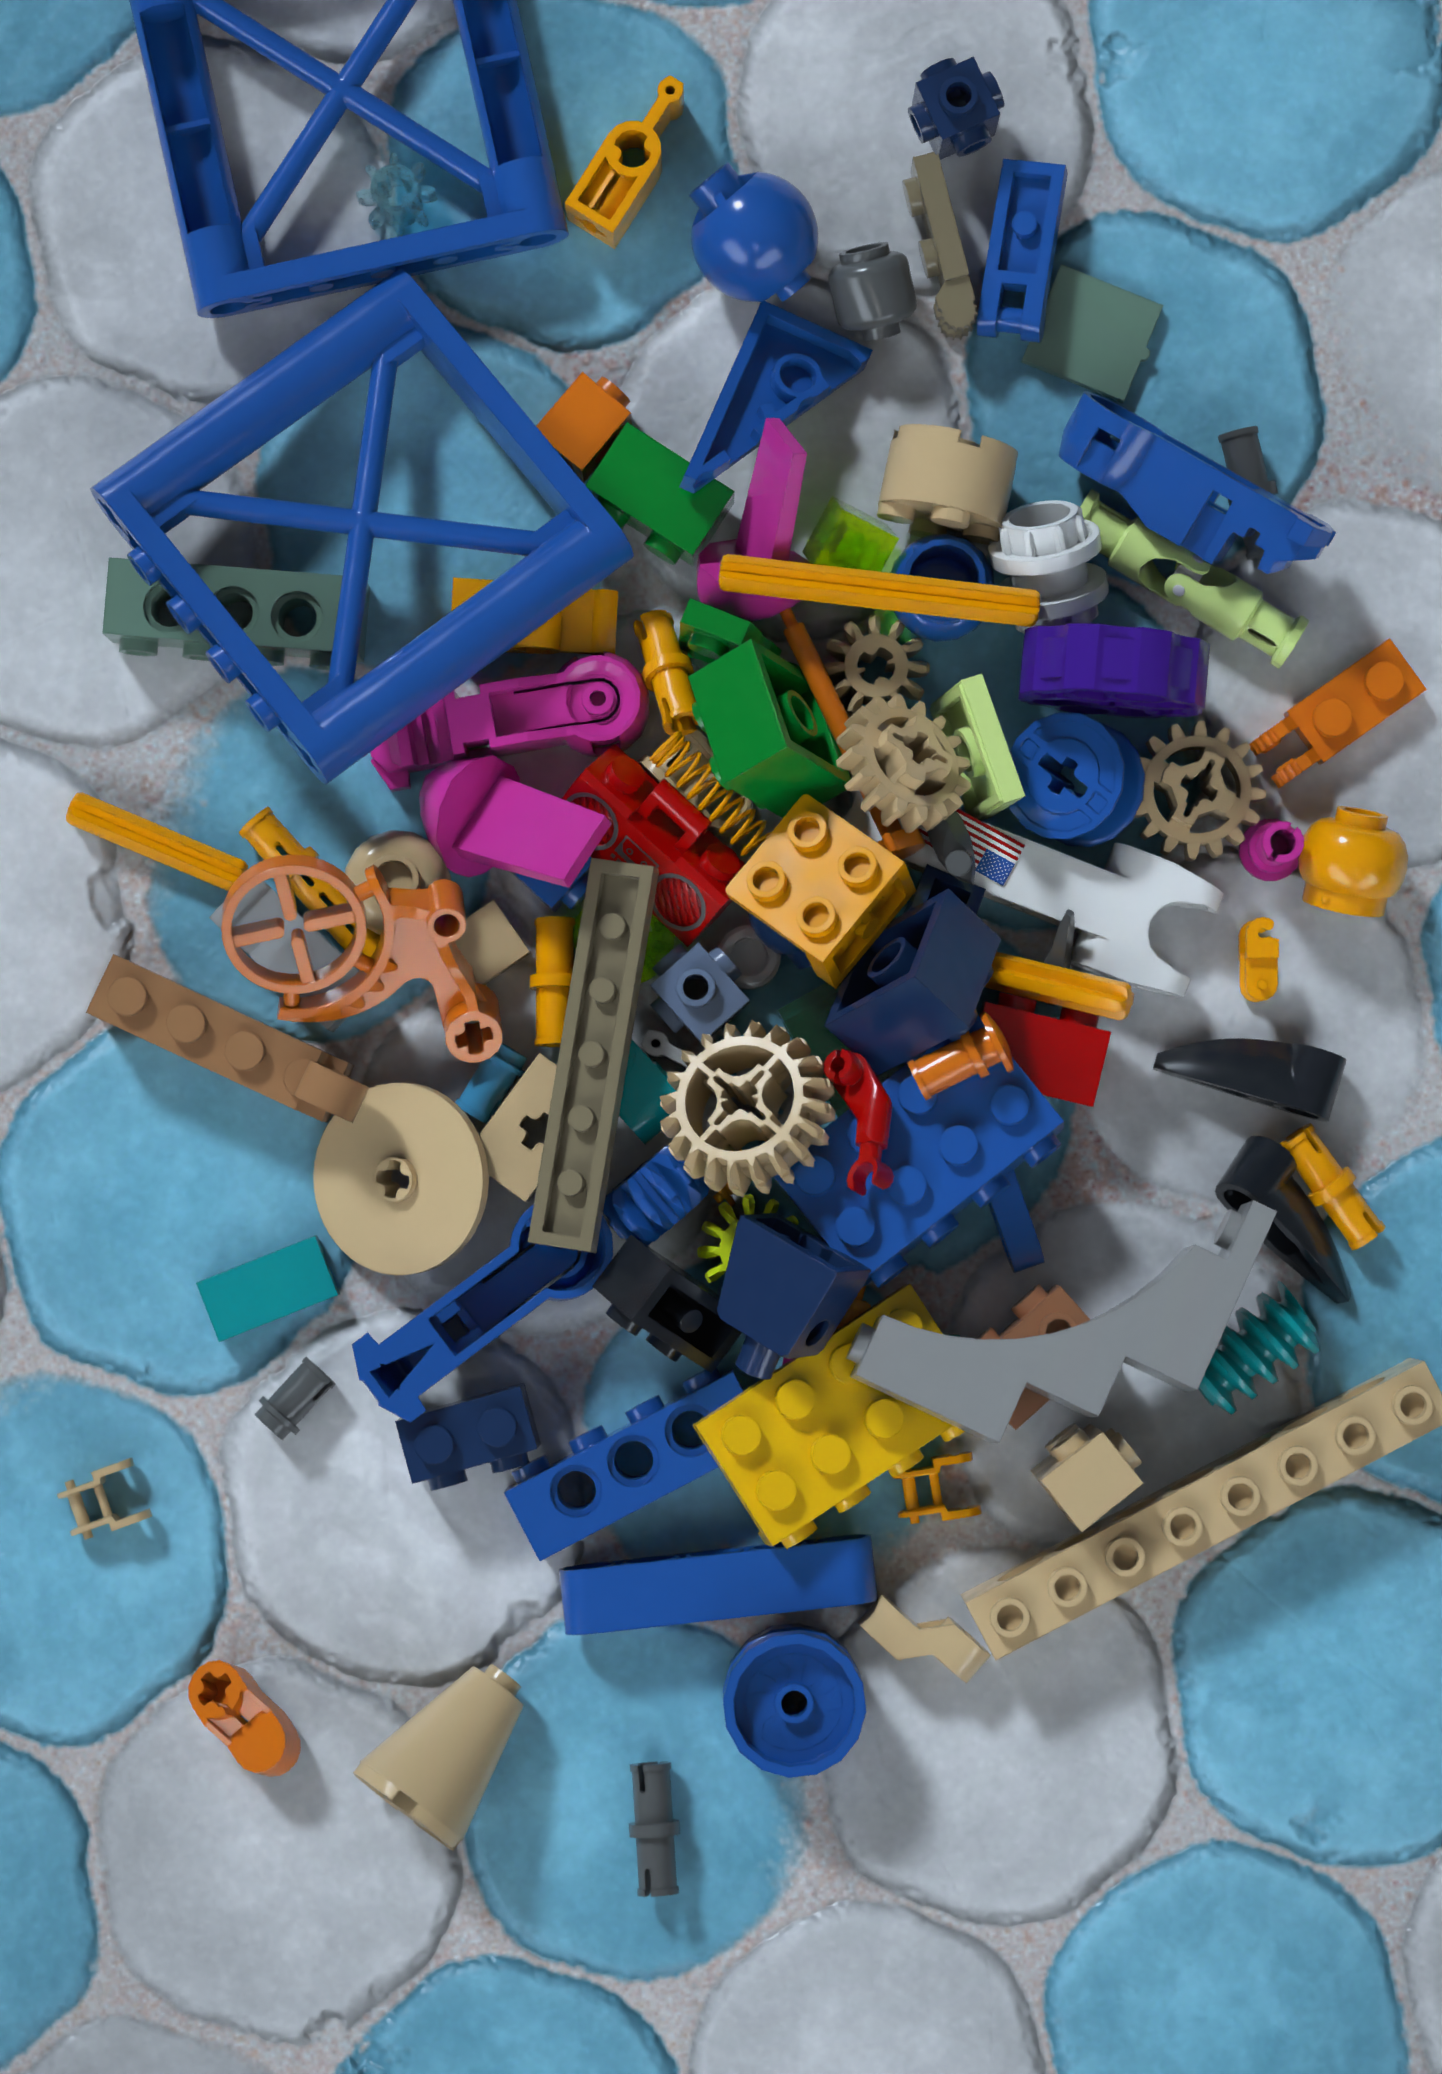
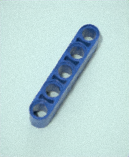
M869 1534L805 1539L788 1549H785L783 1544L779 1542L773 1547L760 1544L588 1563L558 1569L565 1634L567 1635L597 1634L850 1606L878 1600L872 1539Z

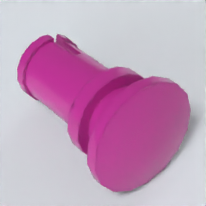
M1263 819L1256 825L1250 826L1243 833L1245 840L1239 844V858L1244 869L1252 877L1262 881H1278L1288 877L1298 867V856L1304 847V837L1298 827L1293 829L1290 826L1292 823L1279 819Z

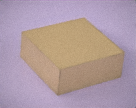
M494 899L466 918V931L461 938L455 941L465 959L472 966L476 982L486 985L531 954Z

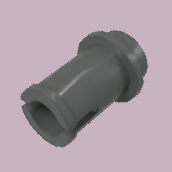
M305 1357L302 1360V1364L269 1399L262 1396L259 1402L263 1406L254 1415L281 1440L290 1432L296 1435L300 1431L296 1425L336 1383L308 1357Z

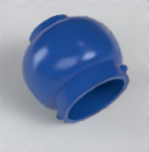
M948 533L926 535L909 544L893 562L890 572L994 585L993 570L984 553L968 539ZM894 611L899 622L915 636L934 642L957 640L976 630L982 623V621Z

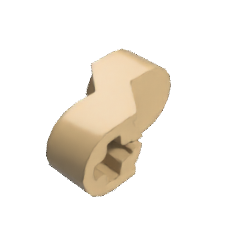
M881 1595L857 1622L895 1659L901 1661L907 1658L934 1655L965 1683L975 1675L991 1656L977 1640L952 1618L947 1617L946 1619L916 1623L884 1595Z

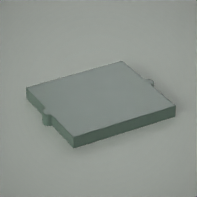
M1061 264L1047 299L1046 321L1041 343L1029 342L1021 362L1124 403L1140 362L1147 361L1150 356V350L1146 347L1163 305Z

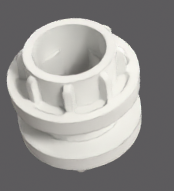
M1040 501L1020 506L1008 512L1002 520L1003 528L998 527L1000 540L998 542L990 541L988 545L991 567L1000 573L1011 575L998 586L1032 589L1040 593L1039 617L1034 626L1091 623L1099 614L1097 604L1102 602L1109 592L1105 570L1097 565L1086 563L1095 557L1102 548L1099 527L1094 522L1084 520L1081 507L1067 501ZM1015 625L1016 630L1022 633L1025 632V629L1030 628Z

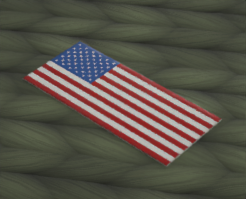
M957 809L956 811L961 816L971 838L976 872L1003 886L1025 845ZM922 825L918 826L925 843L932 847L927 830Z

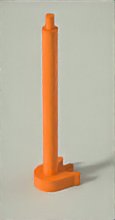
M791 608L785 609L779 613L787 628L783 633L836 741L837 737L847 729L844 723L849 716L804 623H798ZM837 744L841 754L843 755L846 752V750L842 749ZM860 791V794H861L862 798L864 799L865 796H864L863 793ZM875 806L869 810L882 837V840L877 843L901 860L915 854L926 845L918 827L911 833H905L898 818L886 827L881 823V810Z

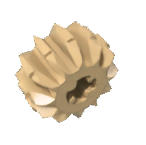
M878 615L869 616L867 625L868 635L866 636L862 635L860 629L853 621H849L844 625L843 630L851 647L834 639H830L827 643L826 651L842 662H829L824 664V667L830 679H843V681L834 685L840 700L848 694L852 697L846 709L849 718L862 704L867 705L877 696H881L886 703L899 693L911 700H921L924 689L908 678L927 676L930 671V665L924 661H908L909 658L916 655L922 649L923 642L920 638H914L901 646L898 641L903 634L905 626L899 620L895 621L888 636L880 634L881 620ZM876 656L887 661L884 672H892V677L888 680L885 677L879 676L874 684H871L863 679L865 668H858L857 665L860 661L871 664Z

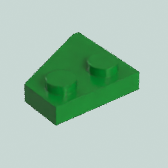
M689 599L680 621L679 645L681 650L689 652L687 656H689L692 664L703 668L749 639H753L780 657L782 650L772 641L766 639L762 632L751 622L694 599ZM789 662L790 664L794 665L795 667L801 670V668L797 664Z

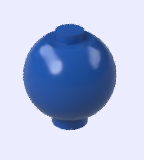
M727 162L689 194V197L699 208L691 230L693 255L701 273L717 290L734 299L748 302L765 301L776 294L784 302L812 278L805 269L813 262L817 253V221L810 203L793 184L779 176L765 172L738 175Z

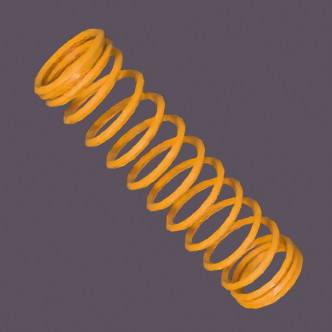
M676 731L650 756L649 761H652V764H656V767L659 768L669 757L685 747L665 772V777H670L684 765L695 759L676 783V789H679L706 770L688 793L687 800H691L717 781V779L713 777L703 784L712 771L709 763L691 774L701 760V752H696L680 762L690 749L691 742H684L685 736L682 735L681 731ZM717 781L697 809L702 811L728 792L708 819L713 822L739 803L735 811L719 829V833L723 834L738 821L750 814L743 826L730 840V845H734L749 832L761 825L754 837L741 851V856H745L762 843L771 833L769 832L759 838L766 828L767 821L760 820L748 827L755 817L756 809H748L737 816L745 804V798H737L726 805L734 790H726L724 788L715 794L720 787V783Z

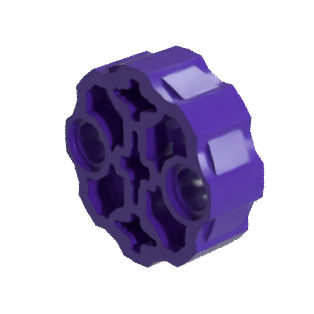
M1068 623L1057 626L1030 627L1025 629L1018 699L1030 705L1045 706L1058 711L1089 715H1108L1125 718L1197 716L1202 714V709H1205L1210 643L1200 638L1187 637L1175 634L1172 631L1146 627H1123L1091 623Z

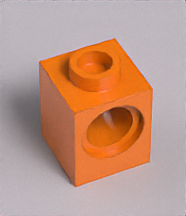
M582 372L536 427L584 483L598 467L625 424L628 422L633 425L631 412L626 409L630 399L607 378L602 376L595 383Z

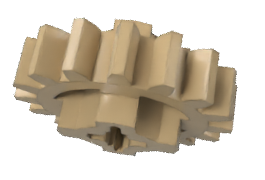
M896 694L887 703L881 696H877L865 707L862 705L846 720L844 725L847 729L836 739V744L846 750L836 760L837 767L851 771L853 776L844 785L846 790H860L865 798L862 800L860 808L864 812L871 810L874 806L880 809L882 825L888 827L897 818H900L905 833L913 832L920 825L927 831L932 830L942 820H946L962 806L963 801L960 797L971 786L969 781L960 776L971 766L970 761L964 757L956 756L954 751L962 740L959 736L947 737L943 733L942 729L945 726L946 719L942 715L933 721L927 718L924 702L919 701L911 709H908L903 696L900 694Z
M1197 721L1193 726L1191 736L1185 737L1182 728L1177 723L1171 725L1168 729L1169 743L1167 745L1155 736L1146 742L1147 749L1153 757L1151 760L1140 757L1145 772L1144 795L1134 818L1145 816L1149 823L1140 834L1143 840L1151 838L1157 833L1164 838L1160 853L1168 855L1178 844L1184 846L1185 860L1194 861L1197 858L1200 846H1205L1213 859L1223 854L1222 838H1225L1235 846H1238L1245 840L1242 831L1238 827L1240 823L1254 826L1259 822L1261 817L1249 808V804L1266 798L1265 790L1251 787V780L1259 775L1263 768L1262 765L1246 766L1242 758L1251 748L1247 742L1238 745L1235 749L1227 745L1230 735L1229 728L1223 727L1214 738L1207 737L1205 721ZM1186 750L1201 751L1194 763L1182 767L1173 762L1170 764L1165 762L1167 758L1178 752ZM1224 763L1233 775L1236 793L1226 788L1220 771ZM1207 768L1202 779L1204 781L1202 792L1210 797L1209 800L1202 799L1183 815L1188 804L1186 802L1188 791L1180 786L1181 783L1188 784ZM1154 789L1165 795L1170 809L1167 820L1157 808L1154 799ZM1206 816L1226 821L1219 828L1209 832H1189L1197 819Z

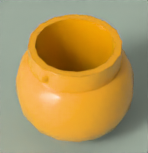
M1338 806L1335 817L1321 818L1311 824L1303 835L1304 847L1298 856L1299 872L1305 881L1302 900L1310 905L1343 914L1363 917L1384 916L1387 899L1399 891L1404 882L1408 865L1406 844L1399 833L1386 827L1388 816L1367 809Z

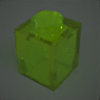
M832 496L802 552L810 564L881 572L899 538L886 523Z

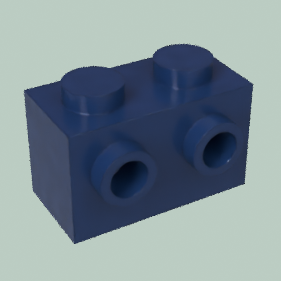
M525 1383L427 1409L426 1412L411 1423L402 1418L395 1421L411 1482L414 1484L428 1480L430 1491L468 1481L465 1469L490 1463L493 1474L527 1465L530 1463L527 1452L536 1450L541 1445Z

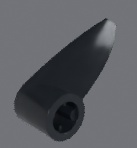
M1233 1038L1196 1042L1157 1053L1153 1070L1278 1110L1326 1122L1329 1121L1347 1060L1333 1052L1304 1044Z
M1263 1136L1249 1137L1216 1186L1215 1193L1218 1200L1227 1210L1232 1209L1238 1212L1242 1204L1253 1200L1277 1211L1263 1243L1335 1303L1349 1302L1351 1297L1350 1288L1333 1239L1320 1214L1292 1176L1297 1167L1294 1157L1281 1144Z

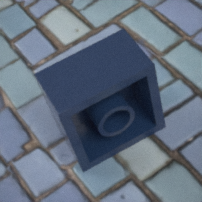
M948 888L889 923L842 981L824 1026L853 1053L861 1054L877 1075L902 1062L908 1065L907 1062L919 1059L927 1049L946 1039L954 1041L961 1038L960 1036L966 1034L973 1026L978 1016L976 1007L982 990L994 972L992 963L1001 938Z

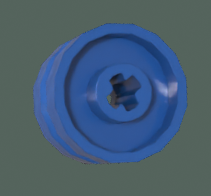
M801 1623L771 1626L747 1639L730 1661L723 1685L726 1729L739 1752L761 1770L787 1778L817 1775L842 1761L859 1739L866 1715L864 1686L861 1674L847 1648L825 1630ZM799 1691L804 1694L807 1700L799 1702L798 1711L790 1712L785 1710V1703L782 1700L786 1693Z

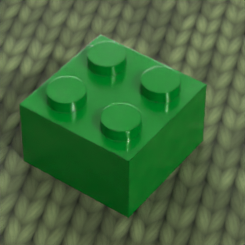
M749 639L688 676L696 700L692 704V712L700 728L707 734L713 756L709 759L710 767L715 778L723 788L734 790L753 801L758 808H766L781 818L788 813L804 794L810 795L823 804L846 791L844 785L851 779L849 772L837 767L836 760L842 754L800 669L753 639Z

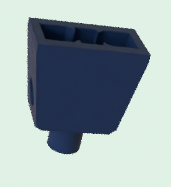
M777 1213L741 1215L736 1227L717 1307L721 1320L746 1335L735 1365L741 1371L753 1377L771 1379L780 1356L791 1359L819 1354L825 1348L865 1284L871 1269L850 1256L829 1247L823 1240Z

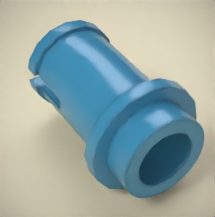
M502 1043L497 1053L479 1064L460 1098H457L455 1103L464 1112L487 1124L495 1114L516 1077H522L525 1073L522 1067L527 1058Z

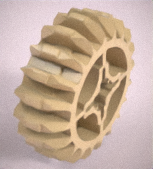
M751 1020L744 1036H741L735 1025L726 1023L723 1032L724 1040L716 1043L711 1035L702 1033L701 1044L705 1049L696 1056L693 1052L681 1050V1059L687 1065L685 1072H667V1081L676 1092L659 1096L661 1107L666 1113L670 1114L660 1121L661 1130L668 1138H672V1141L668 1144V1149L677 1161H685L683 1168L691 1178L698 1180L704 1176L706 1185L711 1190L718 1192L728 1183L729 1189L734 1195L744 1197L751 1181H753L761 1193L769 1195L772 1186L771 1177L779 1175L785 1183L794 1184L795 1176L790 1167L798 1161L803 1166L814 1167L815 1159L808 1151L811 1144L817 1146L829 1145V1136L819 1125L836 1120L835 1110L829 1103H826L827 1100L835 1096V1090L828 1078H822L825 1075L823 1061L819 1056H810L811 1048L803 1038L796 1037L790 1041V1035L786 1029L777 1024L766 1034V1030L761 1023ZM747 1068H753L747 1074L741 1076H731L732 1074ZM793 1082V1105L788 1119L783 1125L778 1120V1111L783 1101L787 1098L784 1091ZM713 1092L717 1097L716 1109L707 1120L710 1126L703 1133V1113L706 1103ZM735 1097L743 1105L748 1104L756 1108L764 1120H760L752 1112L747 1113L739 1109L731 1098ZM755 1140L765 1141V1143L757 1147L739 1151L749 1142Z

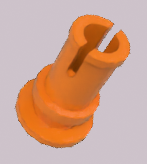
M985 1011L979 1014L984 1027L972 1033L968 1031L966 1034L961 1035V1038L915 1061L907 1062L925 1100L973 1075L979 1074L981 1079L990 1075L988 1068L1000 1062L1003 1063L1008 1073L1014 1071L1011 1050L1000 1027Z

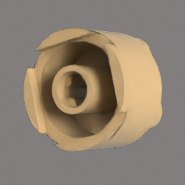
M926 424L899 426V431L894 429L893 439L890 443L878 501L877 517L894 523L910 524L908 533L920 538L926 535L944 534L948 530L963 533V538L980 544L989 545L990 541L998 542L1000 540L998 527L1003 528L1002 520L1007 514L1018 451L1004 442L984 435L981 437L980 445L960 438L962 431L960 429Z

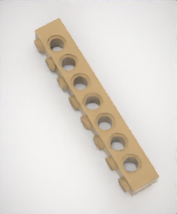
M1408 1358L1089 1526L1083 1532L1080 1531L960 1595L996 1661L1442 1426V1393L1425 1361Z

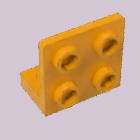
M804 794L798 799L725 889L732 901L805 952L815 974L835 989L916 892L912 878L903 860L808 794Z

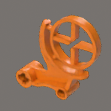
M282 855L253 865L233 883L226 895L222 908L221 932L223 945L230 961L244 977L262 988L283 993V997H279L277 1020L324 1022L350 1017L386 1000L404 983L412 979L422 978L429 981L434 988L444 1028L445 1043L453 1056L468 1063H475L490 1059L498 1052L502 1044L499 1001L489 987L476 982L472 966L465 959L455 942L466 931L463 892L456 882L440 879L431 883L427 889L390 888L376 865H372L365 869L367 881L355 886L353 881L344 872L324 860L306 855ZM289 875H306L320 879L336 888L346 898L348 903L310 910L303 915L304 929L308 932L356 923L349 945L336 960L314 971L304 932L299 928L291 932V945L299 974L281 973L267 969L254 962L241 949V946L279 939L284 936V920L282 918H272L232 927L233 915L242 898L256 885L270 878H274L284 918L288 921H293L297 917V905ZM375 896L383 915V928L378 945L372 956L369 957L362 953L366 940V913L363 901ZM352 967L360 970L347 982L334 989L313 996L300 997L302 993L317 991L337 982ZM469 1021H479V1022L474 1023V1024H467V1023H466V1022H469Z

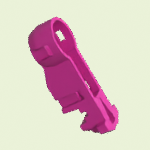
M603 651V654L589 655L579 659L575 656L554 674L520 677L479 684L480 694L459 697L455 691H452L371 751V763L389 789L395 792L411 789L410 773L435 769L458 758L486 755L502 757L568 745L578 753L599 757L611 746L594 747L593 745H608L617 741L619 743L616 745L622 751H625L642 736L649 720V692L642 674L625 658L607 651ZM591 679H604L606 681L611 682L618 689L620 695V705L617 712L610 719L597 723L574 725L602 720L609 717L616 709L617 695L615 693V690L609 684L603 681H593L576 685H564L566 682H580ZM484 745H490V747L479 748L474 750L467 749Z

